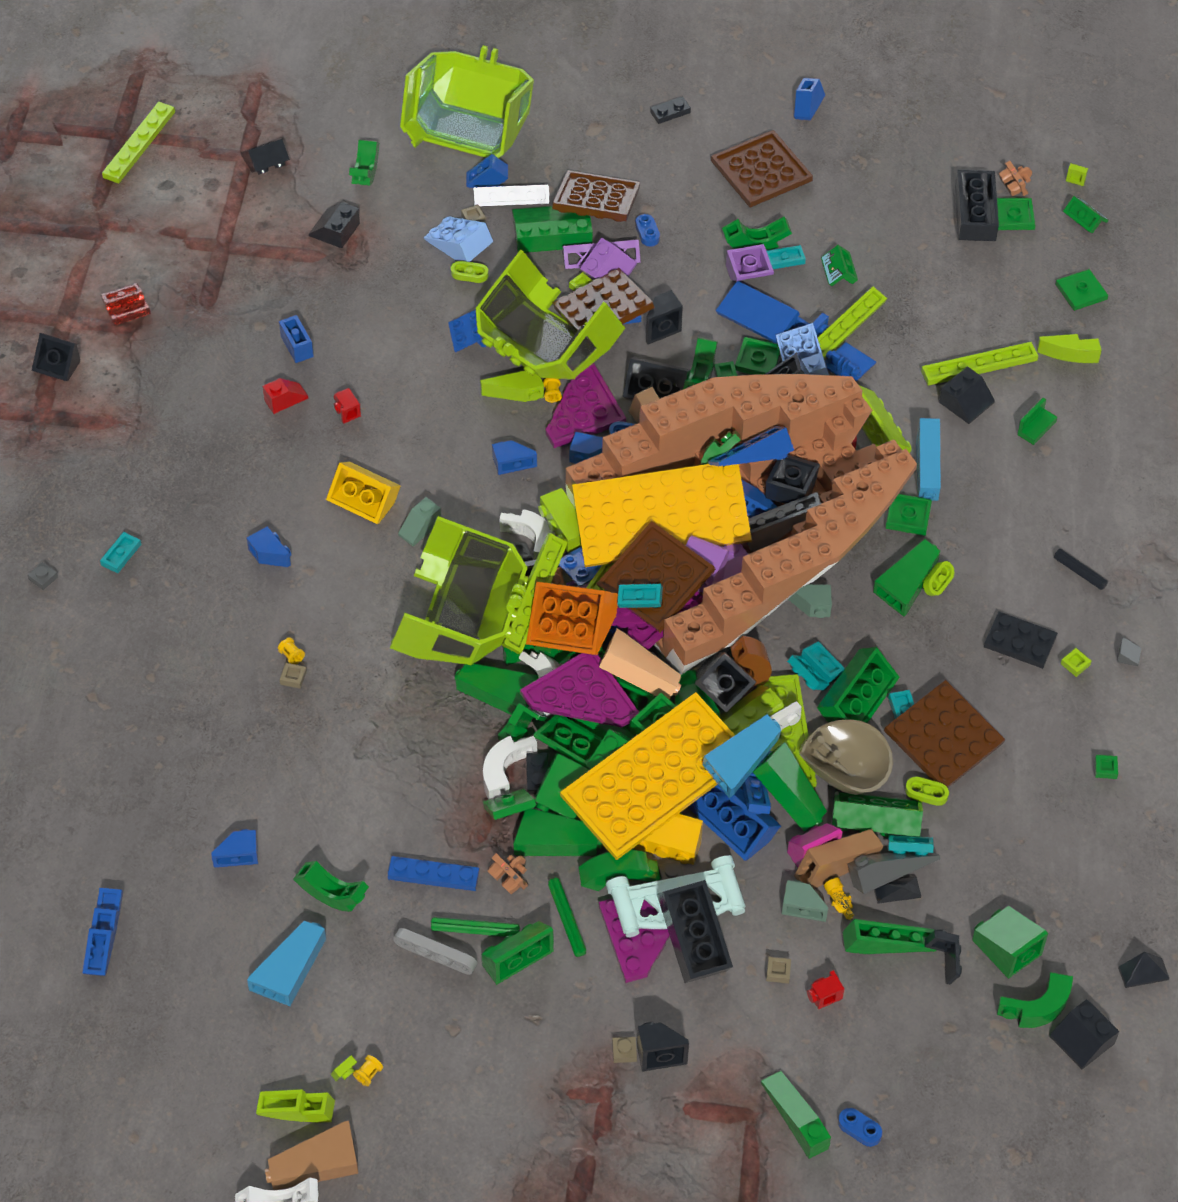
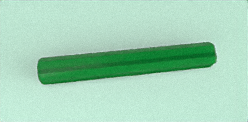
M550 879L548 886L574 955L576 957L584 956L586 954V947L560 879Z
M433 917L431 920V930L505 937L520 932V925L512 923Z

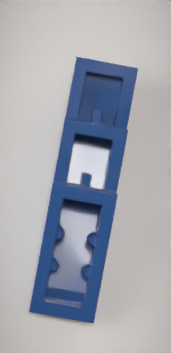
M99 888L97 908H94L92 927L89 928L83 974L106 976L123 897V891L120 889Z

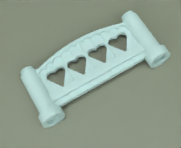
M726 855L714 859L711 862L713 870L641 885L630 886L625 876L609 880L606 883L608 893L613 897L623 933L626 934V937H634L639 934V929L641 928L667 929L657 896L663 891L706 880L707 886L721 898L719 903L713 901L717 916L725 911L732 912L734 916L743 914L746 906L733 870L735 864L732 856ZM643 900H646L658 911V914L642 917L640 910Z

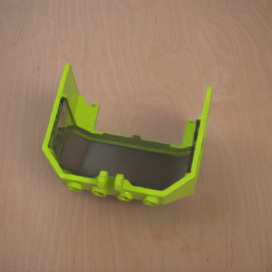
M520 249L476 307L477 332L483 338L481 342L489 348L495 347V351L502 357L509 356V360L518 367L521 364L524 366V370L532 376L536 374L541 378L575 379L576 376L610 350L625 330V327L607 303L603 301L588 323L585 322L576 332L564 319L548 310L561 291L557 287L552 289L546 284L548 280L540 273L524 251Z
M438 516L421 555V558L424 559L421 569L416 568L414 577L436 584L426 618L423 620L404 613L394 639L391 640L390 649L417 659L460 663L471 666L501 646L504 638L509 639L513 628L509 626L510 622H514L518 612L515 608L521 606L522 597L526 591L525 586L528 577L525 574L527 566L512 543Z

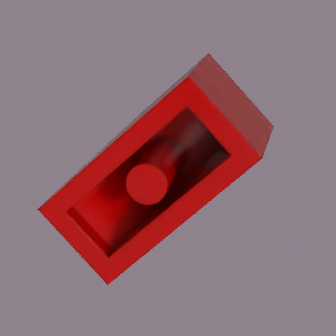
M279 378L262 386L264 401L273 414L309 399L307 393L297 382Z

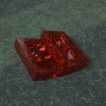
M137 283L101 295L114 326L151 314L143 292Z

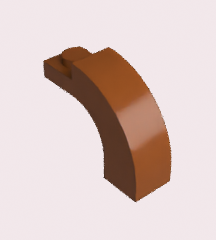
M742 636L731 647L734 661L756 680V683L743 695L745 696L757 684L765 685L771 676L772 668L764 644L755 638Z

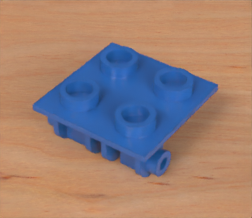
M476 310L448 322L455 352L474 343H478L481 347H486L481 342L483 338L477 332Z
M847 342L837 351L829 350L826 354L828 359L825 361L829 371L837 376H852L855 381H858L876 364V361Z
M582 546L562 557L559 566L579 587L590 582L602 566L585 567Z

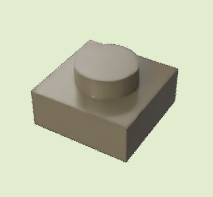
M479 205L461 210L463 219L486 222V217Z
M285 663L280 677V685L301 689L307 672L306 667Z
M768 957L766 981L789 984L791 959Z
M636 1037L612 1038L614 1063L637 1062Z

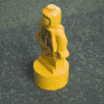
M833 878L826 882L823 887L834 900L831 905L839 913H844L846 919H853L851 896L844 894L842 890L843 884L840 879Z

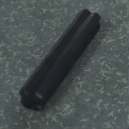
M1063 549L1056 551L1054 559L1100 590L1107 586L1108 580Z

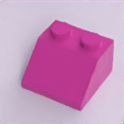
M828 823L822 826H815L803 835L794 836L789 841L787 853L798 868L808 849L841 839L842 831L840 828Z

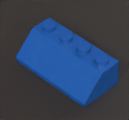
M716 785L688 806L697 817L703 820L744 861H747L766 846L781 827L769 814H754L747 811L744 791L741 788L729 798L721 787Z

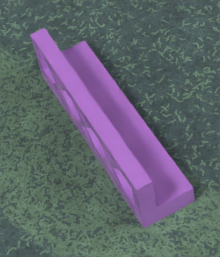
M639 240L610 242L619 249H623V252L627 249L635 248L636 259L633 260L641 263ZM597 243L562 246L565 269L581 268L583 264L580 263L582 260H586L585 257L589 252H592ZM576 253L581 259L577 264L569 265L568 254Z

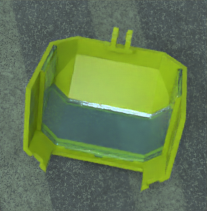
M482 46L480 57L456 51L432 52L406 74L400 127L411 138V143L415 148L422 141L485 158L491 154L499 158L513 145L529 115L534 79L523 69L497 63L498 49L493 48L490 60H486L488 46Z

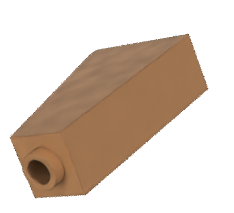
M870 829L807 850L794 876L797 880L810 884L813 889H816L833 878L849 873L848 863L854 861L855 858L879 854L883 845L873 830Z
M344 1121L268 1159L269 1168L265 1169L267 1183H272L273 1190H281L294 1187L308 1178L317 1179L320 1182L358 1174L349 1121Z

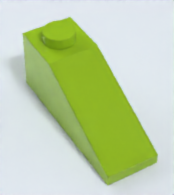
M526 371L480 380L482 396L522 402L544 398V384L541 377L536 374L532 376Z

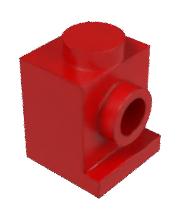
M349 388L339 391L334 395V400L336 401L334 408L338 414L341 413L343 424L361 417L360 403Z
M834 970L830 971L829 977H821L811 984V989L807 990L810 1002L815 1003L818 1010L842 1000L844 994V987Z

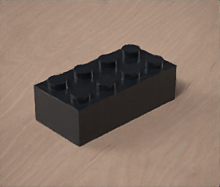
M958 170L955 183L958 240L996 241L999 220L995 171Z
M706 880L663 891L657 896L684 983L723 973L733 967Z

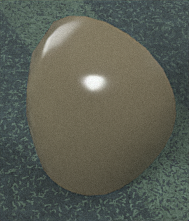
M837 720L824 724L813 731L799 749L800 756L820 778L831 786L854 795L872 792L880 788L888 780L892 771V751L887 740L878 729L863 721Z

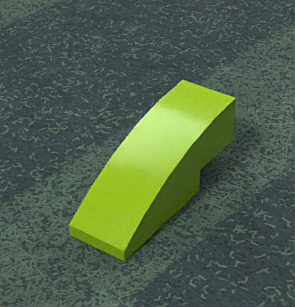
M1078 334L1039 337L1037 352L1040 354L1077 363H1099L1102 351L1098 338L1079 340Z
M303 1089L262 1091L259 1094L256 1114L288 1121L332 1122L335 1100L328 1092L306 1093Z

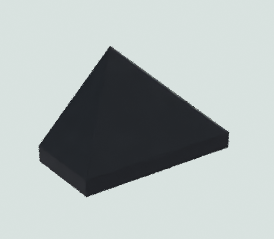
M917 877L896 879L874 889L877 904L921 898Z
M1145 951L1118 968L1125 988L1169 980L1163 959Z

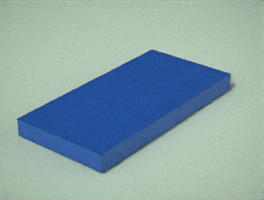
M739 281L735 283L716 309L717 314L775 344H778L776 335L788 331L800 315L799 311Z

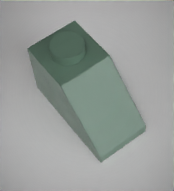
M425 497L411 509L398 536L411 546L416 545L432 531L437 517H441V508Z
M807 584L788 599L809 617L824 618L831 615V585Z
M787 880L782 914L826 922L828 906L811 885L799 880Z

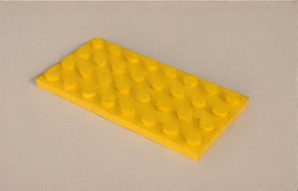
M705 464L572 485L585 567L615 563L651 521L684 545L687 544L690 536H695L720 547L752 541L739 464L728 466Z
M695 692L562 790L560 796L611 855L618 860L718 785L704 768L703 759L706 754L735 736V734Z

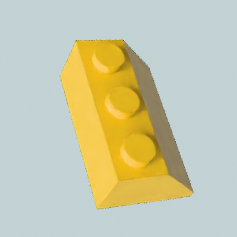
M341 462L336 470L326 500L373 523L379 524L394 505L401 485L352 462Z
M678 814L636 845L634 849L653 853L661 858H671L680 861L682 864L694 865L701 846L703 820Z

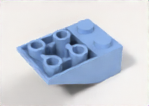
M451 216L444 218L442 223L432 228L424 237V240L454 260L470 262L493 242L486 223Z
M813 323L776 335L783 361L797 352L810 375H829Z

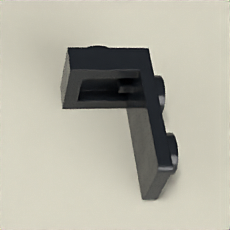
M934 930L925 938V947L945 952V983L951 985L960 977L962 972L959 935L947 933L945 930Z

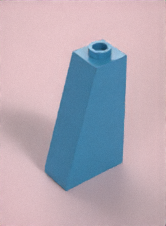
M920 418L916 438L918 497L931 499L932 501L939 500L941 489L940 419Z
M767 714L704 756V768L729 798L737 792L779 740L780 725Z
M303 921L248 977L249 991L291 1006L326 941L325 928L315 922Z

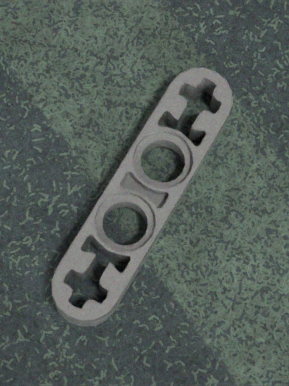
M399 928L393 938V941L399 947L464 974H472L477 965V961L472 956L404 928Z

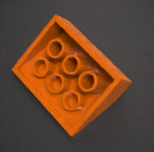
M536 582L526 644L598 655L617 614L618 594L602 590Z

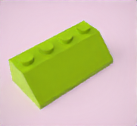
M860 386L863 390L862 397L873 410L862 426L870 442L877 447L895 440L902 450L907 449L910 453L911 445L909 441H906L902 436L900 427L896 426L893 422L892 415L884 408L882 399L878 398L874 391Z

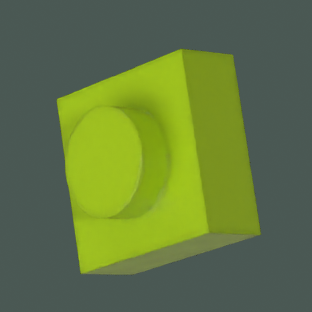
M1070 163L1066 182L1084 186L1088 168Z
M582 272L569 282V288L575 291L591 283L593 280Z
M1075 648L1061 660V665L1077 677L1091 665L1092 661Z
M352 1055L349 1056L330 1075L335 1081L341 1077L344 1080L347 1079L355 1071L352 1067L357 1061Z

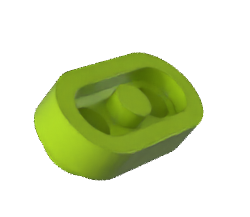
M457 261L451 265V276L456 280L483 283L489 277L488 268L483 264Z
M938 562L927 575L923 583V588L927 595L938 596L942 594L954 577V567L950 562Z
M912 777L906 783L905 792L911 799L936 806H941L948 800L949 790L942 783L921 777Z

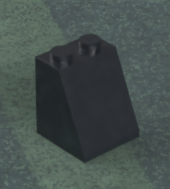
M725 652L710 656L696 671L695 684L725 712L756 683V680Z

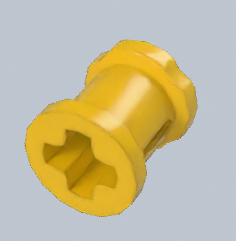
M544 379L543 384L546 388L545 400L550 403L560 401L562 398L559 391L560 379Z
M286 638L278 645L279 653L284 654L288 658L289 664L296 665L303 660L305 652L295 645L292 638Z
M367 1055L364 1064L359 1070L353 1072V1076L362 1085L369 1086L378 1071H382L383 1065L375 1057Z

